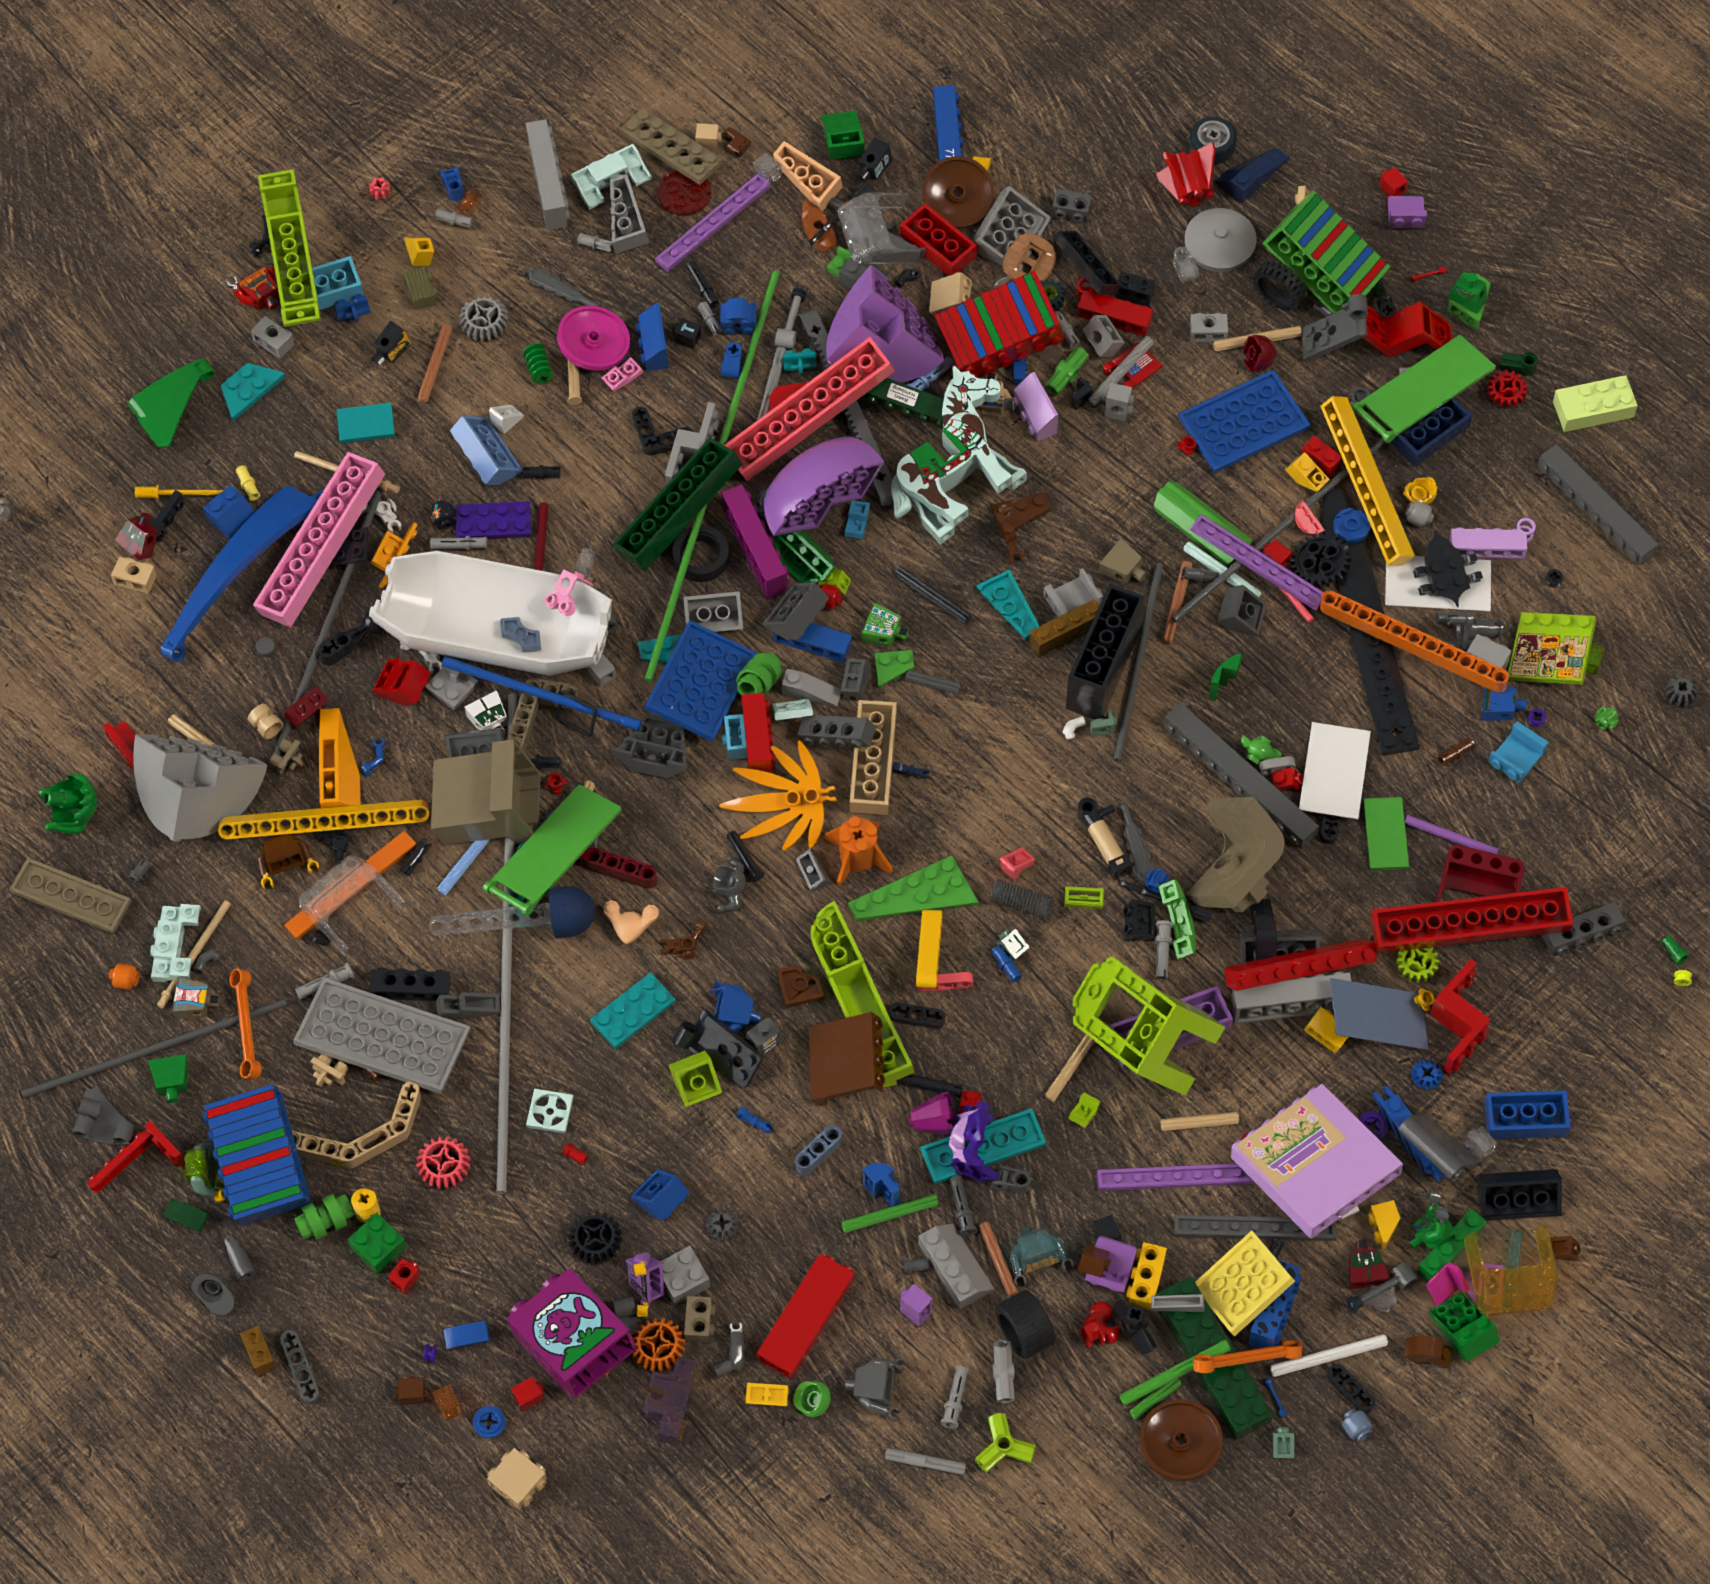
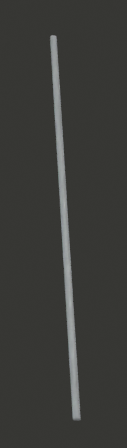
M515 693L508 695L507 738L518 705V695ZM510 836L505 837L504 865L514 855V840ZM504 887V892L513 896V891ZM504 900L497 1194H506L513 905Z

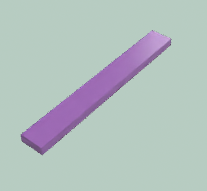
M759 173L756 174L655 258V262L669 272L771 187V183Z
M1200 514L1192 525L1190 531L1316 611L1320 606L1321 595L1324 592L1207 517Z
M1237 1163L1097 1170L1098 1191L1256 1184Z

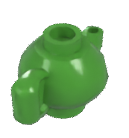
M1242 735L1241 743L1248 751L1246 758L1259 765L1261 761L1282 756L1279 750L1272 748L1270 745L1271 741L1261 735L1260 738L1256 737L1250 740Z

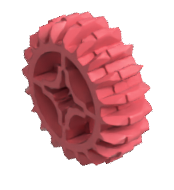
M439 1136L436 1142L431 1138V1145L425 1143V1149L419 1150L421 1156L416 1158L417 1162H419L416 1164L419 1170L418 1174L420 1177H423L425 1183L429 1181V1186L431 1187L436 1184L437 1189H440L442 1185L445 1186V1189H448V1184L451 1183L455 1187V1181L462 1182V1176H467L466 1170L470 1169V1164L468 1163L470 1162V1156L467 1155L468 1150L466 1148L463 1149L464 1145L462 1142L457 1144L456 1138L451 1142L448 1136L445 1140H442V1137ZM449 1151L455 1153L459 1157V1160H455V1158L450 1157ZM427 1165L437 1168L438 1174L431 1172Z

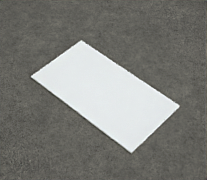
M1415 556L1403 566L1387 565L1386 562L1385 605L1491 611V560L1475 561L1476 564L1464 566L1467 575L1481 571L1483 579L1480 582L1471 583V588L1461 594L1459 607L1450 598L1434 596L1433 593L1420 596L1418 588H1420V585L1430 584L1427 575L1415 578L1413 571L1416 567L1425 566L1424 556Z
M1312 722L1299 805L1300 810L1358 819L1371 731Z

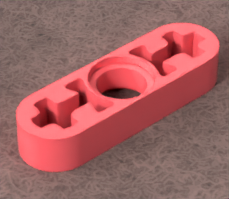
M969 972L938 974L936 988H917V990L927 992L969 988L974 985L973 974Z

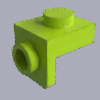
M834 569L825 581L818 583V586L827 583L840 588L841 595H845L851 579L842 569Z
M1083 1093L1079 1103L1072 1110L1068 1119L1086 1128L1095 1117L1100 1101Z

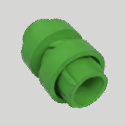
M758 653L754 655L737 676V689L740 695L764 693L765 696L781 677L782 670L779 658L772 653Z
M333 1193L321 1198L322 1205L315 1208L313 1203H310L301 1208L303 1214L295 1217L294 1221L303 1240L314 1236L317 1241L327 1236L326 1229L334 1226L336 1231L348 1226L346 1219L355 1216V1213L346 1194L335 1198Z

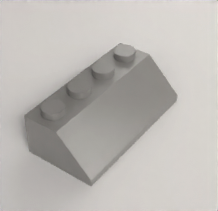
M953 1224L935 1226L918 1236V1245L960 1310L995 1290Z

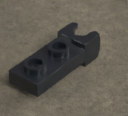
M177 490L173 492L156 519L152 518L150 524L158 531L156 538L158 542L163 540L167 534L166 528L173 523L174 516L184 506L182 493Z

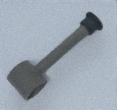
M1403 1262L1390 1272L1392 1279L1361 1296L1347 1298V1306L1353 1313H1356L1359 1308L1363 1307L1364 1303L1396 1285L1402 1291L1408 1289L1417 1282L1418 1277L1407 1262Z

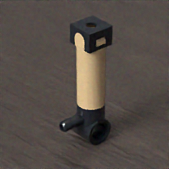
M1089 797L1083 798L1078 803V818L1085 824L1105 859L1113 880L1130 874L1132 863L1128 856L1123 854L1103 819L1104 816L1115 812V807L1110 805L1098 810L1094 799ZM1088 808V809H1091L1092 811L1086 812V811H1084L1083 809Z

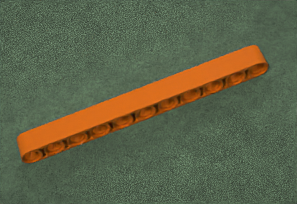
M1325 591L1321 595L1320 610L1324 614L1494 692L1502 693L1507 689L1509 674L1506 670L1334 591Z

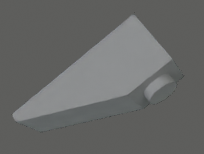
M786 669L782 683L783 696L800 700L809 699L810 702L835 708L838 707L842 694L841 689L807 673Z

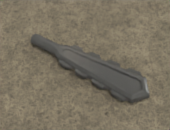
M537 268L528 271L529 281L533 286L542 287L544 291L553 292L560 298L565 297L566 301L571 303L576 302L586 306L600 307V304L584 297L580 289L572 288L568 282L560 281V278L555 275L551 276L547 270Z
M1123 804L1120 806L1126 824L1123 834L1124 838L1128 840L1126 846L1127 850L1131 852L1129 858L1130 862L1134 864L1132 868L1133 874L1137 877L1138 881L1146 883L1145 877L1149 870L1153 871L1155 867L1149 861L1151 856L1149 851L1145 850L1146 843L1144 839H1141L1142 832L1140 828L1132 821L1128 805Z

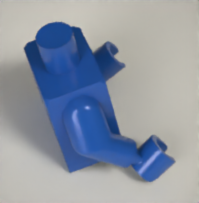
M715 981L714 985L718 989L712 988V992L714 995L719 996L714 1014L718 1020L735 1033L743 1030L749 1022L759 1023L761 1013L752 1010L754 1000L749 997L741 986L730 984L723 986L721 981Z

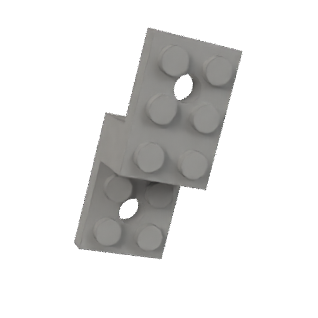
M708 402L700 433L681 429L677 430L665 473V485L669 483L710 437L715 440L713 434L714 431H718L719 421L717 420L718 411H716L715 403Z

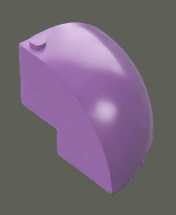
M870 265L849 291L833 320L826 344L827 361L833 365L867 338L871 337L895 370L887 378L900 383L919 378L938 367L944 361L941 347L936 346V336L929 330L930 326L923 317L919 318L916 312L917 308L909 299L905 301L904 295L900 292L901 290L898 287L892 288L887 282L888 278Z
M844 436L819 443L795 457L778 473L765 494L764 513L773 536L818 528L831 506H836L839 502L861 499L884 463L880 455L864 441Z

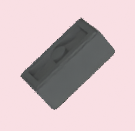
M809 849L796 858V862L810 891L832 883L817 851Z

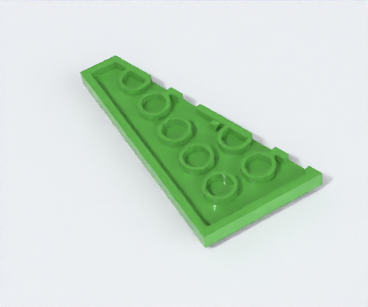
M951 855L849 902L848 906L856 921L859 922L880 919L881 917L891 915L896 917L906 913L918 914L922 913V910H941L951 907L955 909L966 905L978 906L979 902Z

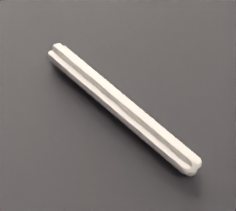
M1382 1334L1302 1356L1301 1358L1273 1364L1270 1366L1272 1376L1276 1377L1385 1347L1388 1345L1386 1335Z

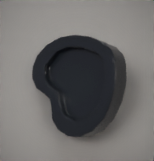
M315 929L311 934V938L316 944L328 946L331 942V938L321 929Z

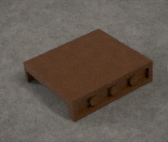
M868 1012L809 1027L811 1101L821 1107L828 1105V1099L874 1088L884 1092L883 1039L881 1037L883 1024L880 1017L873 1012Z

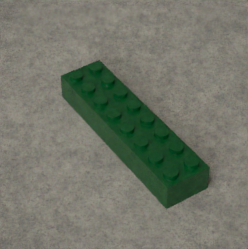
M710 437L612 544L620 557L645 572L743 465L736 453Z
M1192 1276L1157 1293L1156 1296L1197 1295L1202 1293ZM1205 1298L1204 1312L1160 1311L1188 1359L1223 1340H1226L1231 1348L1225 1354L1236 1352ZM1244 1364L1214 1368V1371L1211 1373L1196 1372L1235 1440L1272 1421L1273 1413Z

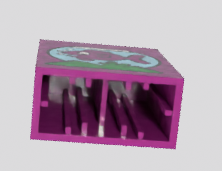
M571 1268L561 1275L554 1274L544 1282L542 1290L530 1300L523 1299L517 1302L511 1309L510 1316L506 1318L515 1339L573 1401L637 1350L630 1330Z

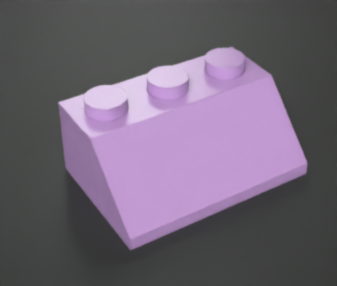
M1032 372L1014 389V397L1012 399L1015 400V407H1018L1023 422H1027L1030 435L1034 436L1038 442L1057 434L1058 413L1035 372Z

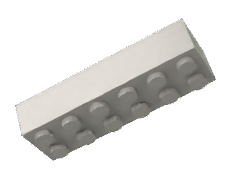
M547 119L525 123L546 231L568 227L567 220L570 219L569 207L562 182L561 169L559 168L558 155L556 154L555 141L553 140L552 127L548 126Z
M1336 972L1333 975L1327 976L1318 974L1311 978L1300 977L1294 980H1286L1239 991L1232 989L1230 1005L1234 1024L1314 1015L1320 1007L1334 1012L1330 978L1351 981L1350 973Z

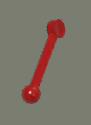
M1441 266L1439 270L1421 275H1412L1411 280L1415 282L1420 278L1430 275L1445 274L1446 268Z

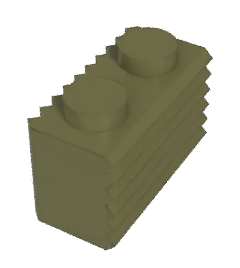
M423 266L404 272L405 282L415 310L436 304L435 297H438L435 286L431 287L430 283L433 281L430 272L426 273Z

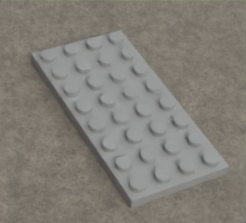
M323 978L293 1040V1044L404 1082L417 1084L419 1087L442 1094L469 1035L470 1026Z

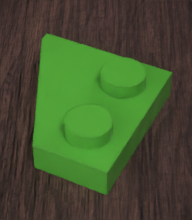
M912 650L875 653L878 689L883 688L884 684L892 680L899 679L908 670H914Z

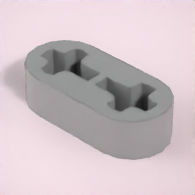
M1291 756L1268 759L1259 763L1260 773L1263 776L1272 775V772L1291 767L1296 769L1295 760Z

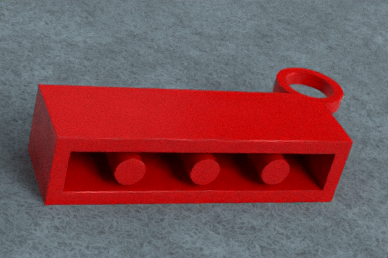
M1082 278L1077 282L1076 298L1079 301L1077 317L1091 320L1094 315H1107L1115 328L1146 337L1152 322L1153 309L1132 304L1129 301H1122L1112 296L1099 295L1094 291L1093 287H1079L1081 283H1089L1086 278Z

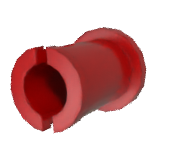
M567 1143L562 1150L565 1158L569 1157L582 1166L589 1156L574 1147L573 1143Z

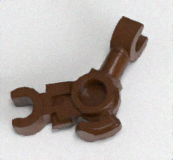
M1003 512L995 514L997 518L996 523L1000 527L1003 539L1010 549L1008 560L1014 563L1013 556L1015 554H1018L1019 559L1022 560L1023 554L1018 551L1015 544L1017 537L1012 523L1006 521Z
M700 919L691 936L688 935L683 939H672L671 942L668 939H661L660 944L667 945L666 949H660L661 955H668L670 952H673V954L681 953L680 956L684 960L696 957L694 951L697 948V939L707 930V922Z

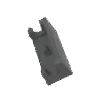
M847 658L841 693L849 701L851 696L855 697L858 702L859 700H864L870 672L866 659Z

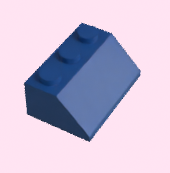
M655 303L639 315V323H636L637 334H641V338H638L639 349H643L644 352L641 354L642 365H646V371L668 368L660 305Z

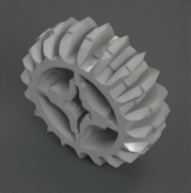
M486 295L483 298L477 296V300L471 298L470 303L465 302V307L461 308L459 315L460 326L463 332L467 333L469 338L473 336L475 341L478 338L482 342L486 338L489 341L491 337L497 339V334L502 335L503 329L507 327L508 312L505 309V305L501 304L499 299L494 300L493 296L487 299Z

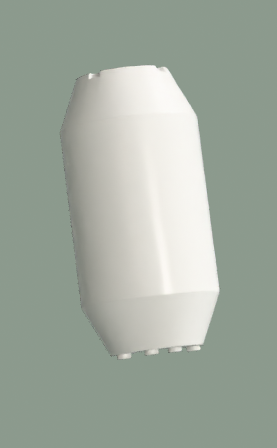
M432 551L393 557L391 563L386 566L385 575H388V586L386 590L382 591L381 604L380 600L377 599L369 612V617L376 624L410 649L553 676L598 664L608 635L607 628L611 618L612 599L577 579L569 594L575 598L573 603L576 606V610L572 616H565L560 613L559 608L554 610L545 604V597L550 593H556L554 587L560 574L441 551ZM565 578L562 581L563 588H567L570 585L569 578ZM520 617L521 623L526 628L538 630L540 632L541 651L522 652L521 646L516 641L502 638L501 618Z

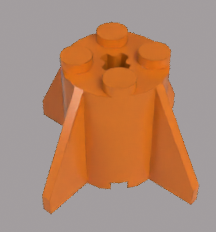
M853 816L843 825L826 832L824 835V839L839 846L842 863L837 879L839 886H841L850 871L860 872V870L865 869L867 871L873 865L889 874L893 872L892 866L877 845V830L880 826L878 821Z

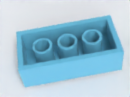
M351 256L312 268L320 310L336 305L337 300H353L354 295L357 294L364 296Z

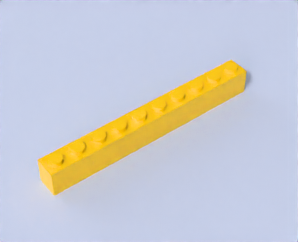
M1332 396L1320 407L1387 565L1403 566L1415 557L1348 398Z

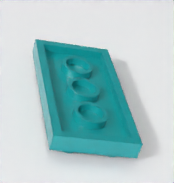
M650 972L592 1017L590 1023L616 1050L676 1003V999Z

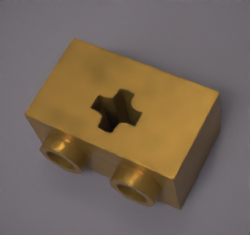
M259 1325L240 1333L257 1376L277 1369Z

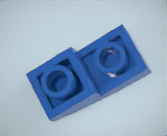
M487 1321L444 1329L446 1348L448 1350L490 1341Z

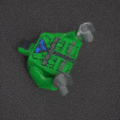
M1429 1189L1426 1194V1200L1431 1201L1428 1204L1427 1213L1413 1224L1417 1233L1408 1238L1414 1249L1422 1243H1425L1431 1249L1457 1233L1449 1219L1448 1209L1438 1204L1436 1205L1441 1199L1440 1194L1432 1189Z

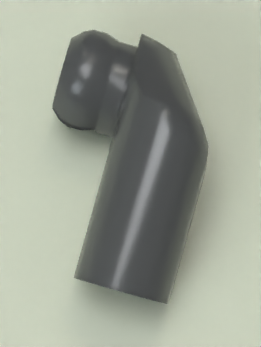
M209 949L199 956L193 970L197 973H203L207 962L210 960L213 962L218 961L220 953L216 952L215 949Z

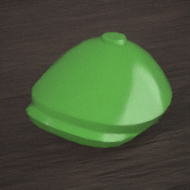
M820 1381L802 1382L795 1391L793 1398L794 1406L808 1417L820 1416L827 1410L830 1404V1391Z

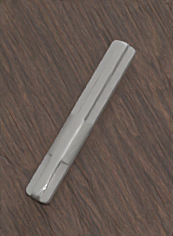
M887 1448L885 1452V1459L961 1475L966 1470V1464L890 1448Z

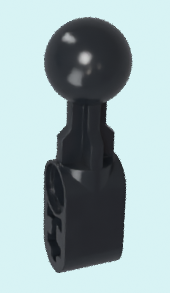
M367 612L363 617V624L357 628H351L347 632H339L319 646L318 651L321 661L328 666L335 664L350 654L353 647L361 642L362 637L366 634H379L384 629L376 624L369 617V612Z

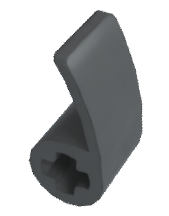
M633 1296L613 1300L616 1316L630 1330L631 1335H634L635 1330L641 1331L639 1329Z

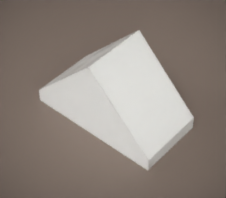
M512 405L490 407L489 409L491 424L503 434L509 431L524 416Z

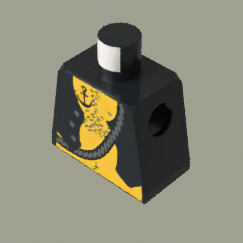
M390 320L373 344L377 353L372 357V360L379 366L385 359L390 363H394L412 345L405 330Z

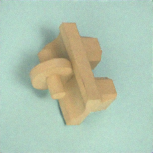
M321 1054L318 1058L313 1057L310 1061L313 1064L312 1068L315 1070L313 1076L317 1078L316 1085L322 1087L324 1084L330 1086L333 1081L342 1086L345 1083L344 1076L348 1070L347 1065L338 1061L336 1066L332 1068L329 1065L333 1058Z

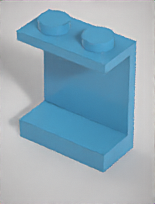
M1517 721L1512 727L1511 734L1498 750L1491 752L1489 762L1495 769H1500L1510 779L1520 783L1546 752L1549 742Z

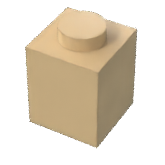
M697 123L695 140L707 149H717L718 142L721 143L722 132H719L718 124Z

